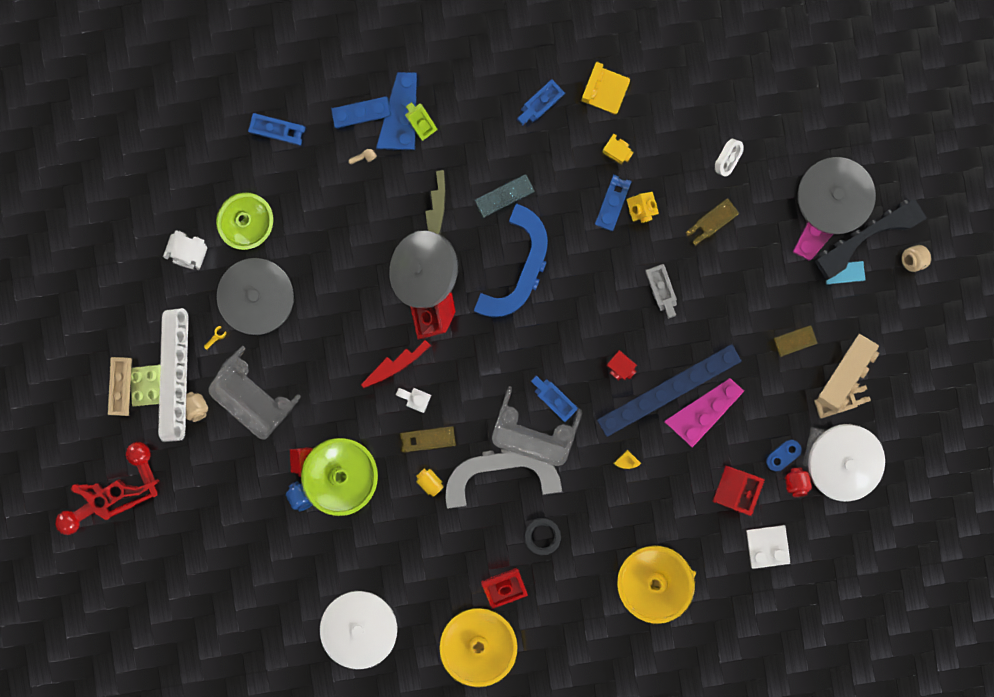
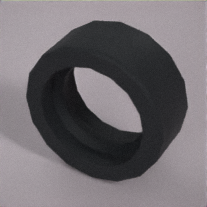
M539 518L532 521L526 527L524 534L525 543L533 553L548 555L559 546L561 533L558 526L552 520ZM540 525L548 526L554 533L553 542L546 548L537 547L531 540L532 531Z

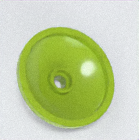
M247 192L235 194L228 198L220 207L216 220L217 230L223 241L233 248L241 250L255 248L267 239L272 230V210L269 204L256 194ZM243 215L244 219L239 221V217Z

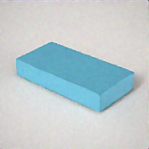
M863 261L848 263L845 270L826 280V284L864 281Z

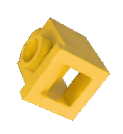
M613 134L603 149V153L620 164L624 160L628 162L634 152L628 148V143L621 139L617 141V135Z

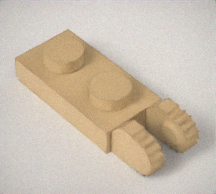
M866 385L858 387L855 393L865 391L867 389ZM850 393L847 397L849 400L844 410L840 408L837 413L871 401L870 397L866 396L855 400L854 394ZM818 399L814 400L820 418L837 414L818 402Z

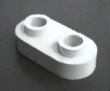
M731 139L726 143L715 163V170L718 174L728 176L733 171L743 152V143L741 141Z

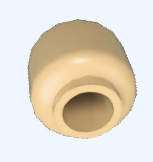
M916 245L903 252L902 262L907 270L916 272L929 266L931 255L926 247Z
M193 392L187 393L185 418L193 422L203 419L208 411V406L203 396Z

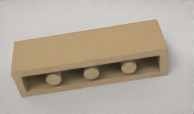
M859 334L817 401L836 413L840 408L844 410L849 402L847 399L848 395L855 393L860 385L857 381L860 377L864 379L869 371V368H867L869 362L874 363L878 357L879 352L877 350L879 345Z

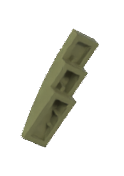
M444 170L436 171L438 190L431 191L433 210L426 211L428 231L437 234L441 232L445 208Z

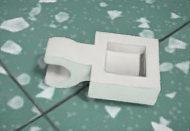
M399 388L396 394L408 400L406 406L423 413L431 395L413 388L411 393Z

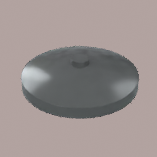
M832 157L817 162L804 174L798 188V204L802 215L814 228L828 234H844L857 229L869 218L875 205L876 192L872 178L860 164L847 158Z
M418 231L408 235L395 249L390 263V282L396 296L403 303L416 308H429L439 304L451 292L456 281L458 270L457 257L450 242L440 234L430 231Z
M260 258L245 259L232 265L222 276L217 289V304L224 320L234 329L251 335L266 334L280 327L290 315L294 303L293 286L288 275L275 263Z

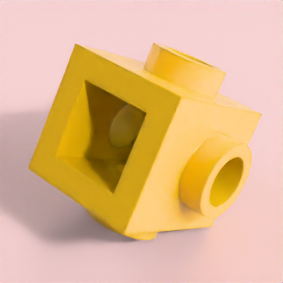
M653 192L639 194L627 199L633 221L641 220V223L653 220L652 216L659 214Z

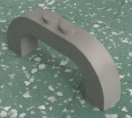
M513 448L501 449L502 453L494 454V451L482 452L483 456L474 457L463 462L452 473L446 488L447 508L467 505L465 485L471 476L479 472L520 466L531 468L540 478L542 494L562 492L560 478L554 466L537 453L513 451Z

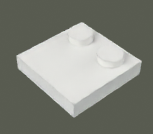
M785 525L746 530L752 569L790 564Z

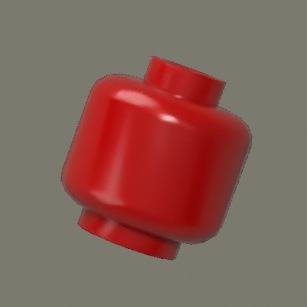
M793 468L791 473L785 476L787 492L792 494L793 497L808 495L807 492L811 491L810 474L803 471V468Z

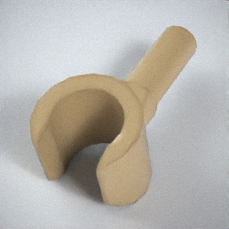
M366 149L362 154L349 159V163H354L363 158L370 162L376 158V154L373 150Z

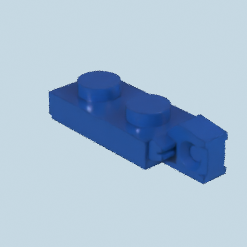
M550 80L524 104V107L521 109L524 113L517 118V121L523 126L529 119L532 122L537 120L565 92L553 80Z
M537 376L531 380L537 387L535 390L538 394L537 396L564 422L578 409L552 382H549L547 379L542 382Z

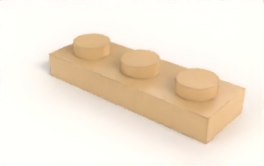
M111 357L108 415L129 416L132 358Z

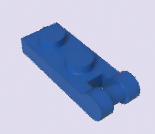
M253 113L248 132L301 146V135L305 131V126ZM289 129L295 130L293 137L288 136Z
M613 175L596 220V226L613 232L631 184L630 180L626 179L624 181L619 179V176ZM615 186L623 188L621 193L614 191Z

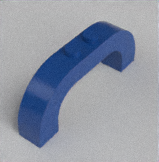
M519 204L515 205L509 223L522 228L528 233L532 244L531 251L518 284L509 296L493 298L483 293L480 294L474 312L484 316L502 317L518 310L526 302L532 289L536 290L540 280L537 279L539 271L543 272L547 263L544 261L548 243L545 227L534 212Z

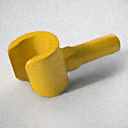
M221 326L215 329V335L204 345L206 350L218 339L225 338L226 332L221 336L217 334Z

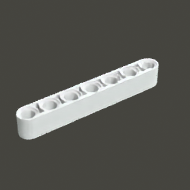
M183 308L166 310L162 315L159 437L162 441L182 440L185 436L188 314Z

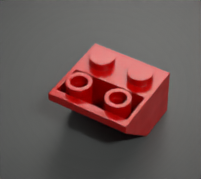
M725 466L713 502L752 516L765 479Z

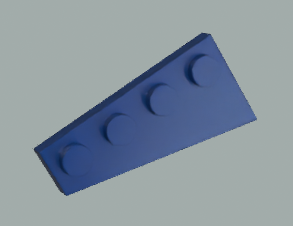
M397 72L389 101L391 116L384 119L377 149L415 150V130L405 114L409 112L406 106L411 102L416 107L417 73Z

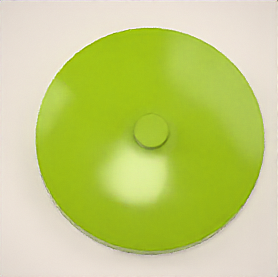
M334 438L317 445L307 456L301 474L303 491L309 502L318 510L335 516L349 515L363 508L373 496L378 480L377 466L371 453L358 442L345 438Z

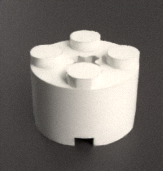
M175 231L170 236L163 257L167 260L171 257L175 264L190 269L196 266V269L200 270L207 246H205L204 240L193 237V239L186 237L185 233Z

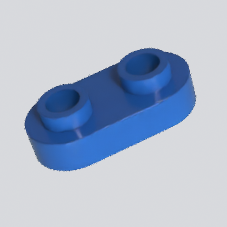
M795 440L785 441L768 455L766 459L768 468L773 471L784 469L800 455V444ZM790 446H794V453L789 452ZM775 458L780 459L779 465L774 464Z

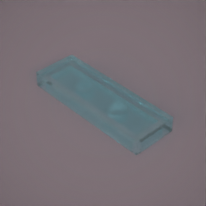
M525 174L476 199L475 202L484 218L533 193L534 189Z

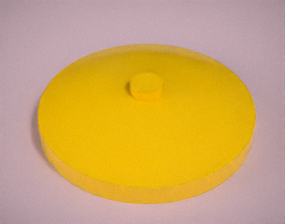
M647 546L631 554L621 566L618 575L620 598L631 614L645 622L666 623L672 621L688 608L693 599L695 582L692 570L686 560L672 549L663 546Z
M482 608L469 609L456 615L445 627L440 641V655L446 670L457 681L474 687L489 686L500 681L511 670L517 655V640L511 625L498 613Z

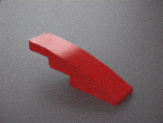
M425 340L413 353L406 348L394 362L387 357L361 386L366 388L400 372L418 359L431 345Z

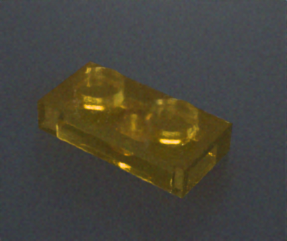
M811 326L774 338L780 356L817 344Z

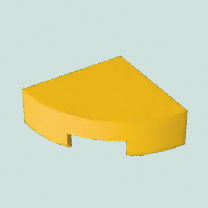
M628 450L614 462L616 466L623 469H632L641 464Z

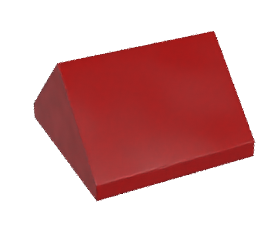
M518 567L481 582L492 609L528 596Z

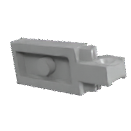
M664 264L646 270L660 311L665 310L668 319L675 317L676 313L673 306L677 305V299Z

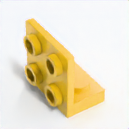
M596 62L581 101L617 114L630 79L602 68L603 64Z

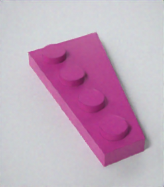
M807 223L793 253L810 261L833 234L819 231Z
M729 378L664 422L686 443L693 447L738 399L744 390Z

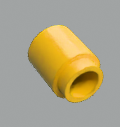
M424 468L416 476L418 478L416 482L428 495L431 494L434 497L444 488L441 484L442 481L431 469L427 471Z

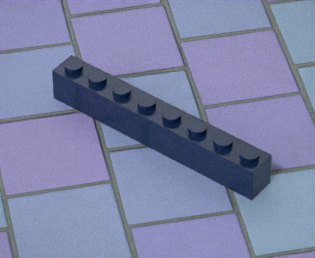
M729 345L597 419V422L605 436L608 437L740 363L741 359L733 345Z

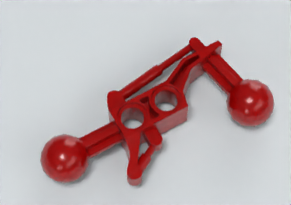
M134 442L126 450L127 460L132 465L137 466L144 485L139 487L125 485L120 479L104 489L99 483L94 485L74 484L71 490L81 494L88 503L74 512H61L55 520L57 530L64 535H71L78 530L80 521L94 512L103 519L108 520L112 516L132 508L142 501L156 497L158 492L155 484L159 480H155L148 464L150 449L146 444ZM113 486L121 489L120 496L112 494ZM88 489H94L96 493L88 491ZM147 489L150 490L151 494L126 503L111 511L107 508L125 496L140 495ZM97 497L104 499V506L100 507L96 504L95 500Z

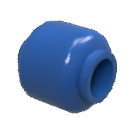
M298 481L289 486L286 497L292 509L300 512L312 506L303 491L302 483L300 484Z

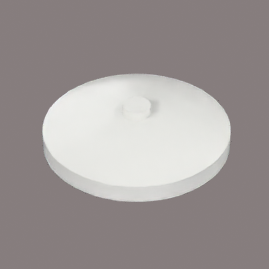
M852 424L834 426L822 433L813 444L808 460L809 473L815 486L826 496L839 501L857 500L869 494L880 482L885 468L884 451L878 439L868 430Z
M354 591L341 595L328 606L321 620L320 637L324 649L334 661L348 668L365 669L380 663L391 652L397 637V622L392 609L382 598L369 592Z

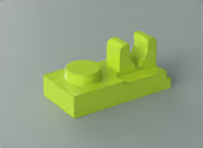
M411 102L406 106L409 112L405 116L422 141L438 130L421 104L415 107Z

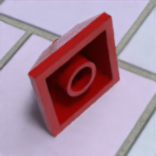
M449 293L442 302L433 307L416 308L410 306L417 339L447 332L456 312L452 293Z

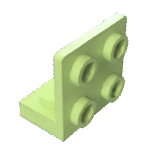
M161 365L131 368L132 406L160 403Z

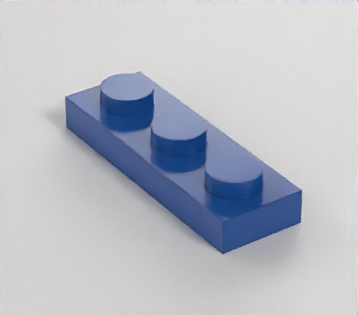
M382 97L332 108L335 128L390 117L391 111L388 97Z

